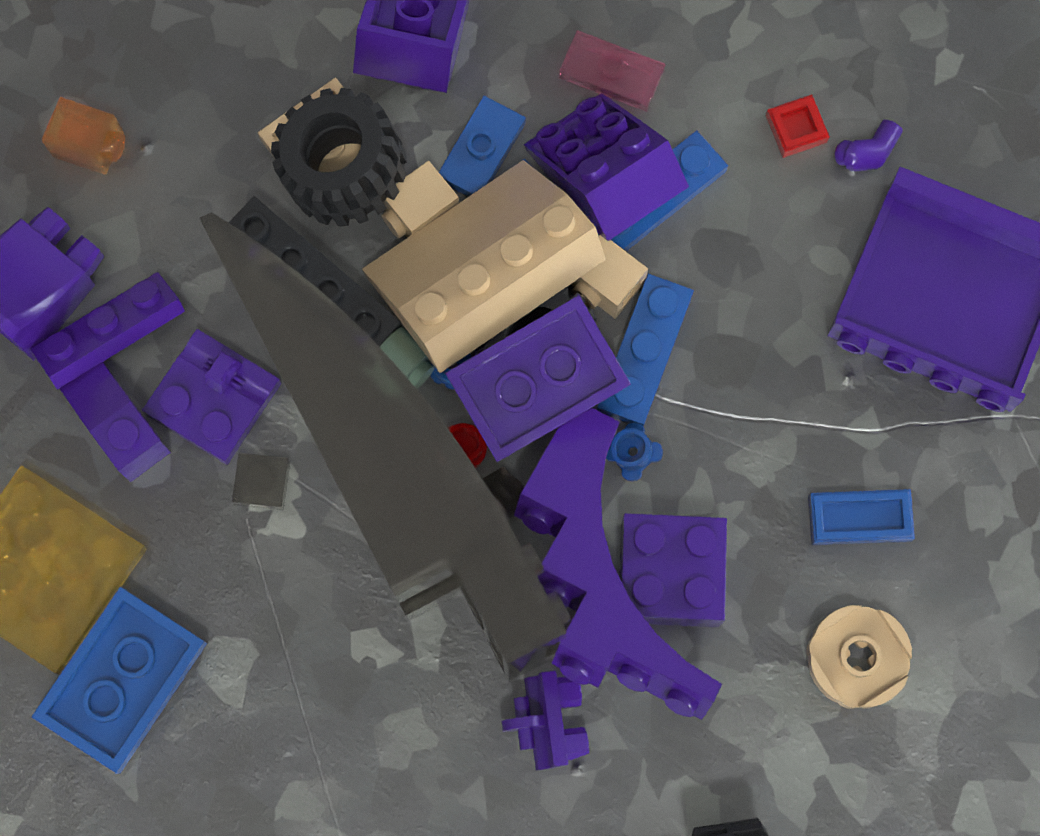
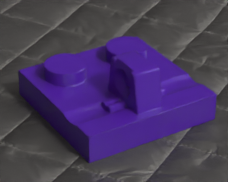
M196 329L184 350L177 357L142 411L148 417L228 465L282 383L276 376Z

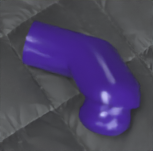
M884 119L872 139L854 140L853 142L850 140L841 141L835 148V161L840 166H846L849 171L876 170L884 165L903 130L897 123Z

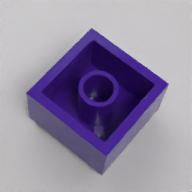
M624 513L621 522L619 578L630 600L648 624L720 627L725 621L727 518Z

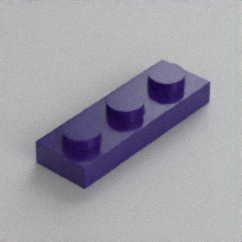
M156 272L59 332L52 334L30 350L58 390L179 316L185 310L173 290L159 272Z

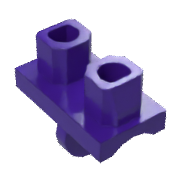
M556 671L540 672L536 676L524 678L526 697L513 699L516 718L502 720V732L517 731L520 750L533 749L536 771L569 765V760L589 754L588 735L585 728L564 729L561 709L581 706L583 699L581 684L565 677H557Z

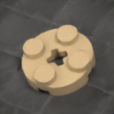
M850 605L832 612L815 628L812 638L807 645L808 668L815 685L830 700L837 702L840 706L847 709L872 708L891 700L905 686L910 670V659H912V646L902 625L889 613L870 607ZM855 643L859 649L866 646L870 648L873 655L867 659L870 666L867 671H863L859 666L851 667L848 664L847 658L851 655L848 647L851 644Z

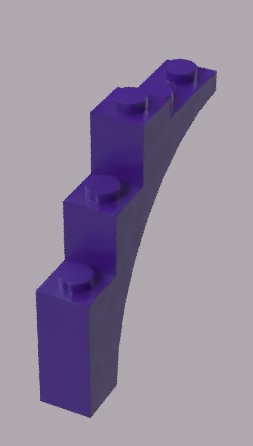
M590 408L558 427L522 490L514 514L530 530L539 534H550L556 537L539 568L532 589L540 592L547 602L556 607H569L577 611L557 648L551 664L560 668L561 673L569 680L582 685L589 683L599 688L608 671L616 675L618 681L625 687L637 692L647 691L664 700L666 706L673 712L681 716H694L703 720L714 703L722 684L688 663L654 632L630 600L612 563L602 523L601 485L606 456L620 422Z

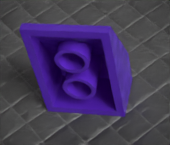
M366 0L357 27L353 73L447 93L470 0Z

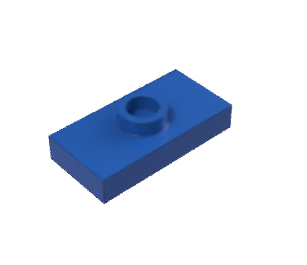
M483 96L441 167L439 174L452 189L469 197L493 181L525 126L526 117Z

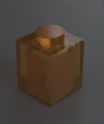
M60 97L42 137V142L54 158L106 175L112 161L117 162L122 155L125 146V135L115 115Z

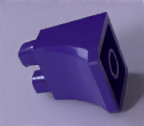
M49 207L35 216L29 224L20 218L0 235V333L33 361L36 357L30 349L52 334L57 333L95 286L90 276L105 257L93 243L82 235L65 254L57 249L55 245L71 228Z

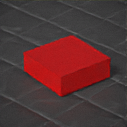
M813 95L770 108L766 112L765 116L782 158L825 144L830 138Z

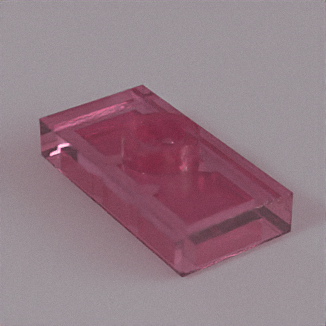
M577 30L559 71V78L599 94L603 93L607 97L647 112L665 71L666 64Z

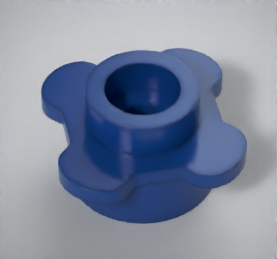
M630 423L626 425L624 430L615 435L606 459L609 462H615L622 469V476L625 480L634 482L642 477V471L648 465L657 463L662 459L663 448L658 442H652L647 437L645 429L641 424ZM631 448L638 449V453L635 456L629 455Z

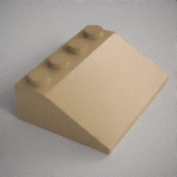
M522 160L362 268V271L438 372L441 373L606 260L594 224L563 190Z

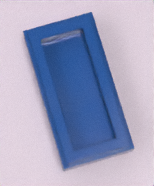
M911 489L810 493L808 496L812 545L911 542L915 539Z

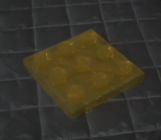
M22 465L0 494V637L55 674L60 675L119 587L124 584L148 548Z

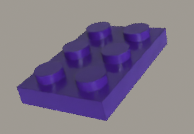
M579 295L445 373L497 462L631 385Z

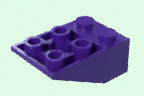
M603 93L582 101L575 111L557 123L544 126L537 132L536 137L523 144L526 151L550 180L574 201L594 224L597 233L607 241L689 187L669 141Z

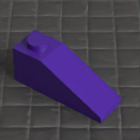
M104 362L59 388L116 469L130 482L171 453Z

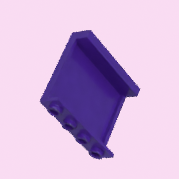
M900 166L890 183L828 336L836 339L837 345L848 352L859 355L868 352L884 359L883 364L894 371L904 374L914 371L930 378L929 383L942 391L957 393L959 390L976 397V403L988 410L995 412L1008 410L1011 412L1025 398L1026 394L1022 393V390L1040 346V223Z

